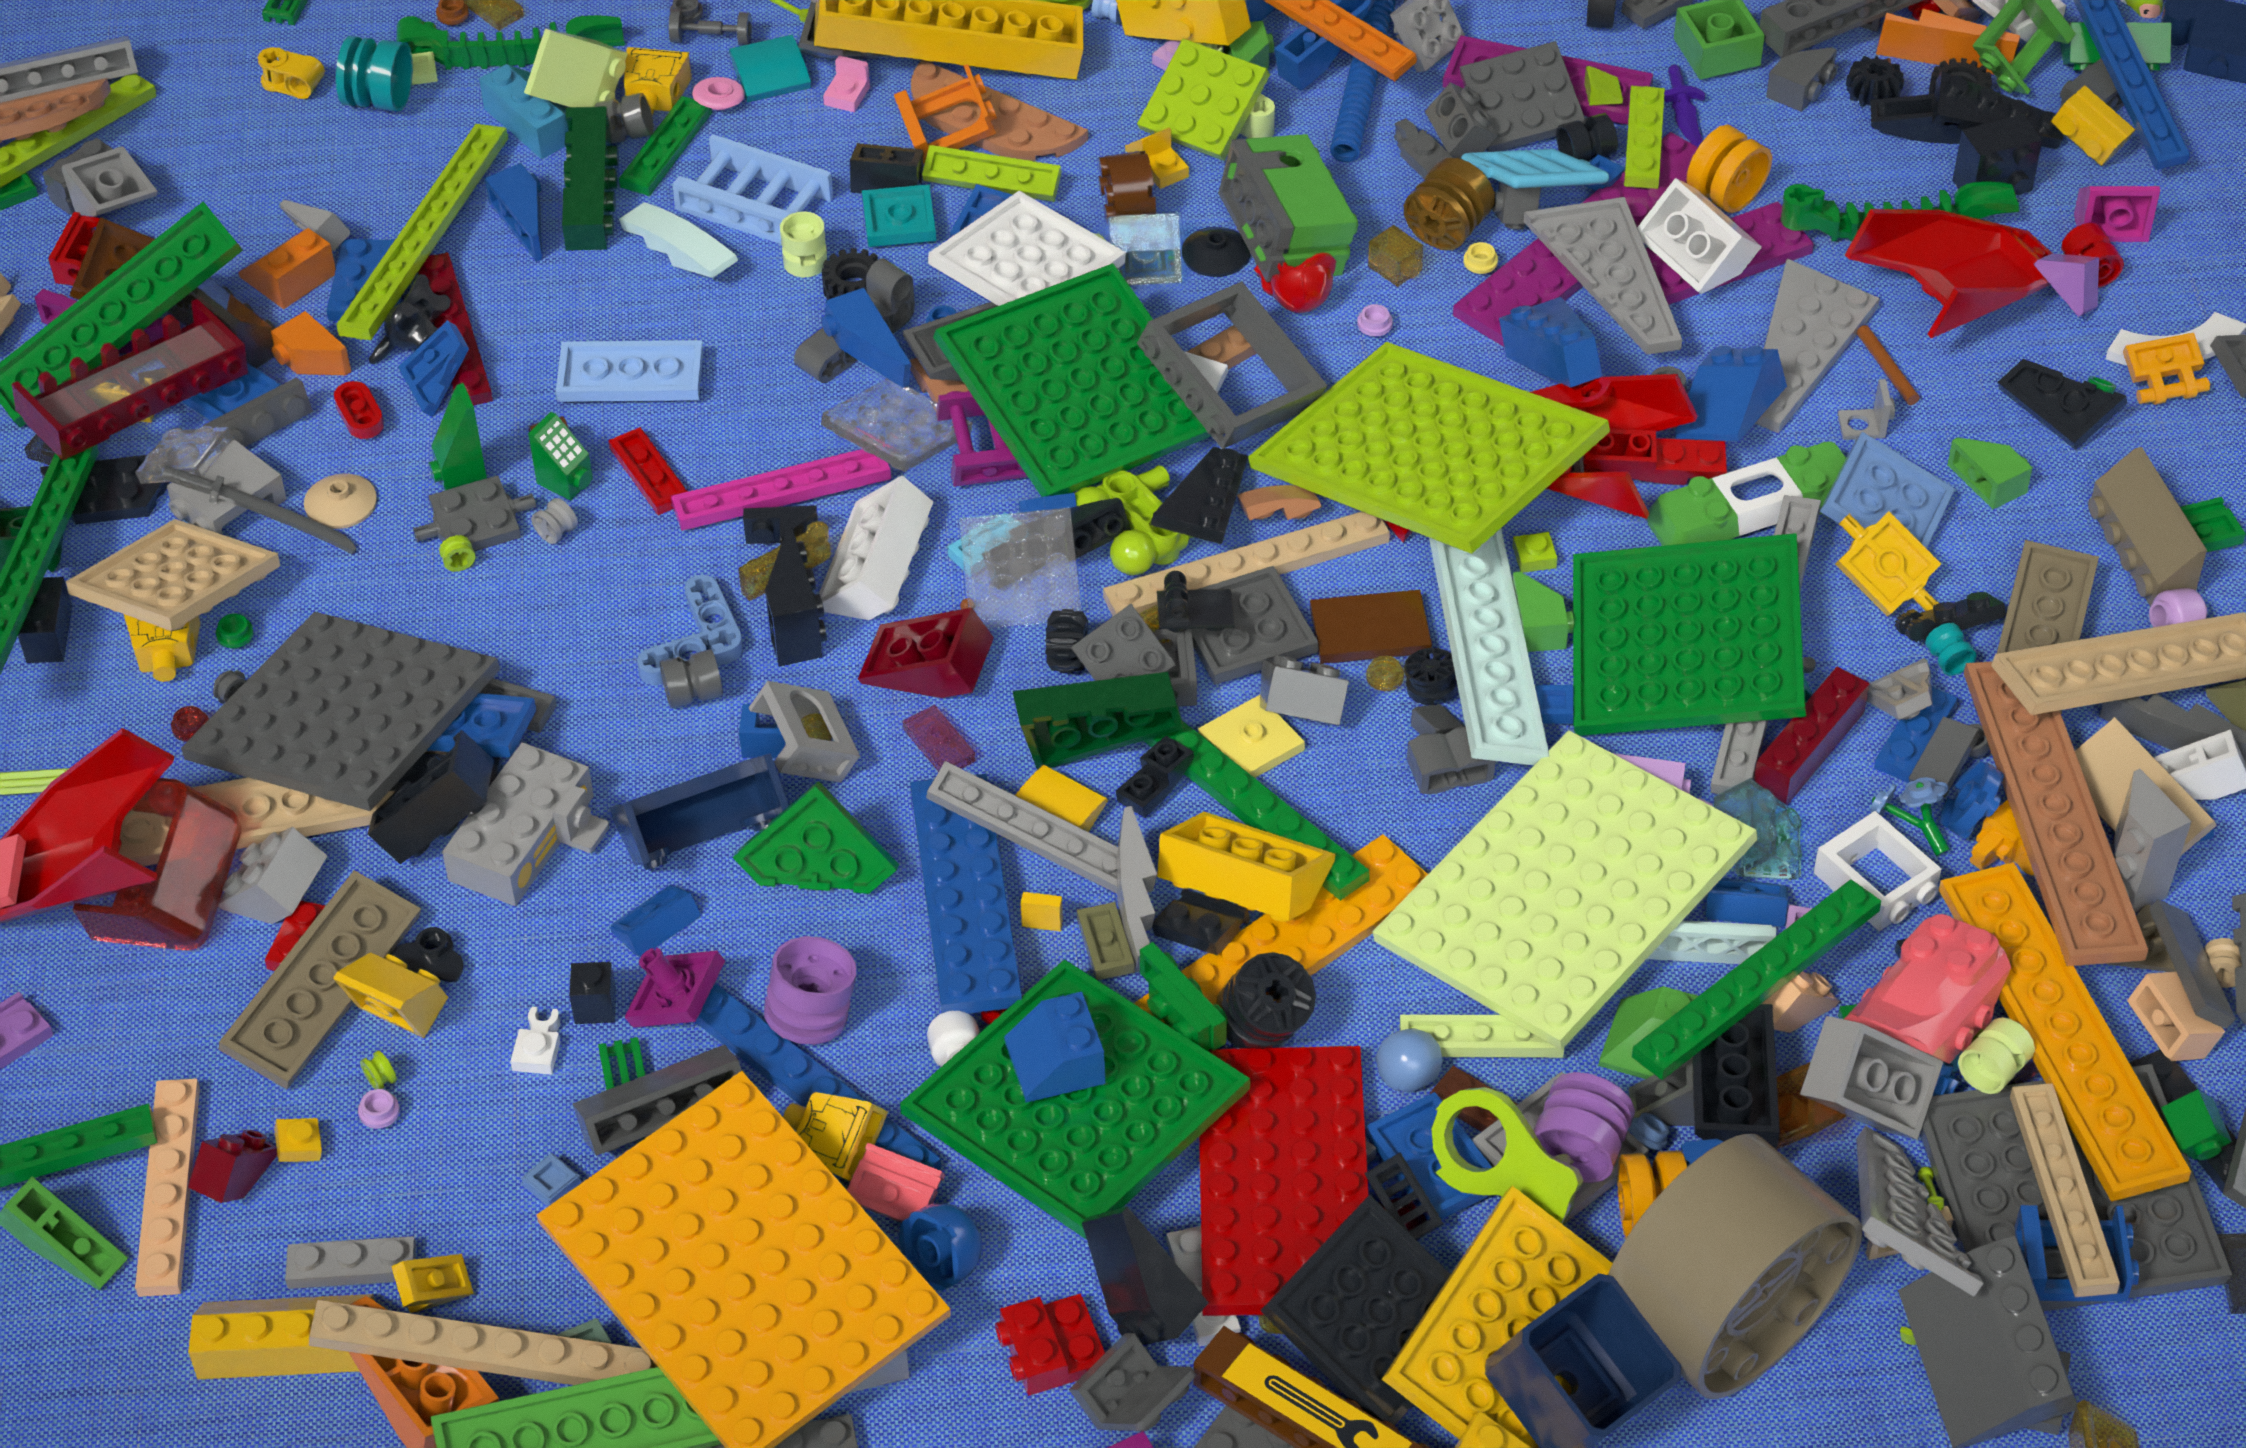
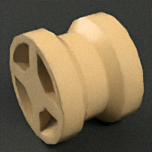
M2219 938L2208 942L2204 950L2221 988L2235 987V968L2242 966L2239 947L2230 938Z

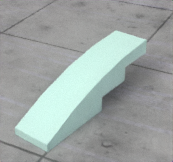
M646 202L619 218L623 231L643 236L647 248L668 254L671 265L713 278L738 261L736 254L711 235L689 221Z

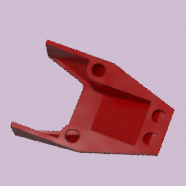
M1678 374L1599 377L1571 388L1561 383L1530 392L1607 419L1610 429L1654 430L1657 432L1694 422L1698 417ZM1584 463V473H1570L1571 466L1546 488L1550 491L1647 519L1650 514L1628 471L1605 472Z

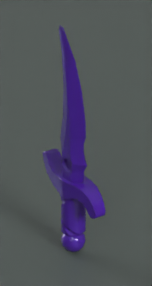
M1673 64L1668 68L1672 89L1665 90L1664 102H1673L1671 108L1676 112L1675 120L1679 129L1691 144L1699 147L1703 142V138L1698 127L1696 107L1690 102V99L1704 101L1706 99L1705 92L1697 87L1685 85L1681 68Z

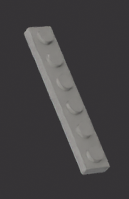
M947 761L944 762L927 791V799L1117 894V846Z

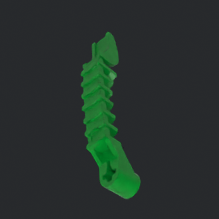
M602 15L578 16L566 24L567 34L593 39L612 47L625 46L620 17ZM407 16L400 19L396 26L397 42L408 43L412 54L433 51L434 60L444 65L446 70H451V67H463L466 70L469 67L476 66L487 69L488 66L502 67L505 64L518 65L519 68L525 67V64H534L542 40L538 27L532 29V38L523 39L519 30L514 31L513 40H505L502 32H496V40L487 41L484 32H478L477 41H470L466 32H460V41H452L448 30H438L433 22H424L415 16ZM555 22L549 23L550 30L559 31Z
M1973 182L1960 187L1956 191L1954 205H1951V197L1947 191L1939 190V207H1933L1929 198L1923 196L1921 197L1920 209L1914 210H1942L1981 219L1994 214L2019 212V203L2012 184ZM1804 184L1790 185L1785 189L1781 211V223L1783 226L1794 231L1819 229L1829 235L1831 241H1837V238H1848L1850 241H1853L1869 210L1875 209L1870 202H1865L1863 212H1858L1852 202H1847L1845 213H1840L1834 200H1824L1825 192L1822 189H1812ZM1904 200L1901 203V209H1913L1908 200ZM1883 202V209H1894L1890 202Z

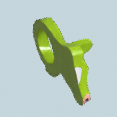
M1486 1087L1468 1088L1444 1099L1436 1108L1437 1114L1431 1129L1433 1151L1441 1165V1168L1435 1173L1449 1186L1462 1193L1483 1196L1500 1195L1502 1197L1511 1186H1514L1564 1225L1573 1210L1575 1195L1583 1183L1579 1169L1572 1165L1574 1163L1572 1158L1568 1154H1561L1555 1157L1548 1154L1522 1112L1502 1092ZM1478 1106L1489 1110L1500 1120L1505 1130L1507 1145L1504 1156L1493 1168H1479L1469 1164L1459 1155L1454 1145L1452 1130L1455 1118L1466 1107Z

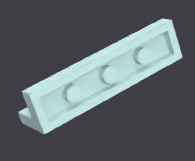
M1682 920L1647 959L1741 964L1776 937V927L1760 924Z

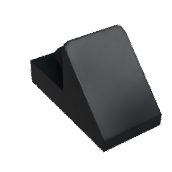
M817 505L743 508L746 544L780 543L781 547L788 528H793L796 541H803L805 546L819 536Z

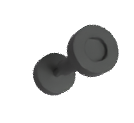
M671 9L669 16L670 42L681 43L684 30H698L699 34L721 35L723 31L737 32L738 45H748L751 42L752 35L751 13L739 12L737 25H723L722 21L699 20L698 24L684 23L683 11Z

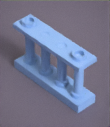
M713 134L709 137L712 162L697 181L678 176L672 184L676 210L781 244L780 224L784 218L790 214L802 212L813 197L829 202L834 198L831 172ZM724 168L740 172L726 191L710 186ZM754 177L770 182L757 200L740 196ZM783 187L799 192L786 210L770 206Z

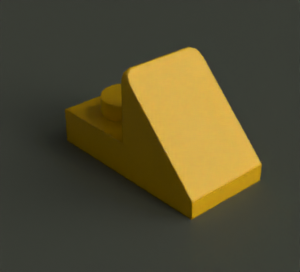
M1170 127L1125 145L1127 153L1145 151L1148 154L1153 182L1160 189L1189 177V166L1171 148Z
M462 1254L406 1260L391 1266L403 1307H408L410 1313L419 1312L474 1294Z

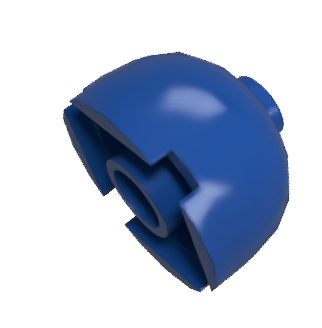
M943 1203L927 1205L911 1213L910 1217L903 1220L900 1225L899 1243L902 1254L909 1262L913 1261L915 1267L922 1272L920 1273L934 1290L943 1291L966 1279L972 1274L981 1258L982 1243L978 1227L972 1218L956 1205Z

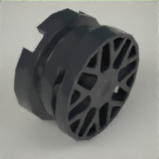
M1426 648L1414 652L1406 659L1404 665V672L1407 677L1406 690L1412 700L1424 705H1434L1435 700L1442 699L1445 703L1456 695L1458 685L1452 654L1449 651L1440 648Z

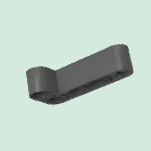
M884 258L875 261L866 275L867 293L894 334L909 322L914 313L913 278ZM823 327L801 343L794 355V364L821 383L831 381L858 361L841 350L834 338L826 335Z

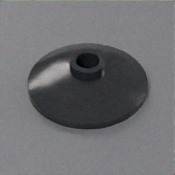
M1207 227L1193 232L1185 239L1182 245V258L1184 263L1198 274L1209 277H1223L1232 275L1244 268L1250 259V251L1239 232L1225 227Z

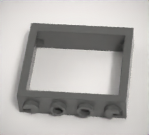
M1242 281L1149 321L1137 342L1138 346L1145 353L1144 355L1155 365L1165 381L1171 385L1184 401L1186 407L1192 411L1205 427L1208 434L1213 437L1222 449L1300 414L1317 400L1328 386ZM1221 313H1225L1288 390V393L1235 416L1171 335Z

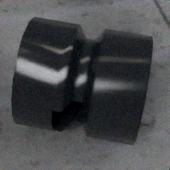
M1606 113L1587 117L1583 123L1576 120L1561 124L1556 131L1558 150L1577 159L1589 162L1591 157L1595 158L1598 154L1603 157L1613 156L1618 149L1616 130L1612 120Z

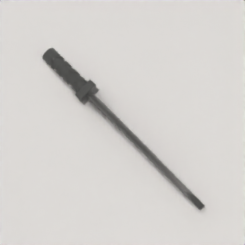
M165 466L163 470L162 480L210 494L209 502L217 504L218 498L303 531L350 554L356 552L355 545L344 534L271 502L223 485L224 477L217 475L214 482L213 480L210 481L209 479L169 466Z

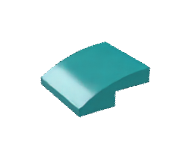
M793 35L729 49L737 80H740L745 91L747 103L811 88V80L805 62Z

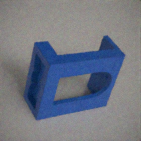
M2020 1205L2014 1226L2015 1237L2022 1250L2040 1301L2127 1302L2132 1285H2137L2139 1281V1265L2137 1259H2131L2129 1248L2133 1246V1227L2131 1223L2125 1222L2123 1206H2116L2112 1220H2099L2120 1282L2117 1294L2075 1297L2069 1279H2047L2043 1246H2058L2050 1220H2039L2037 1205Z

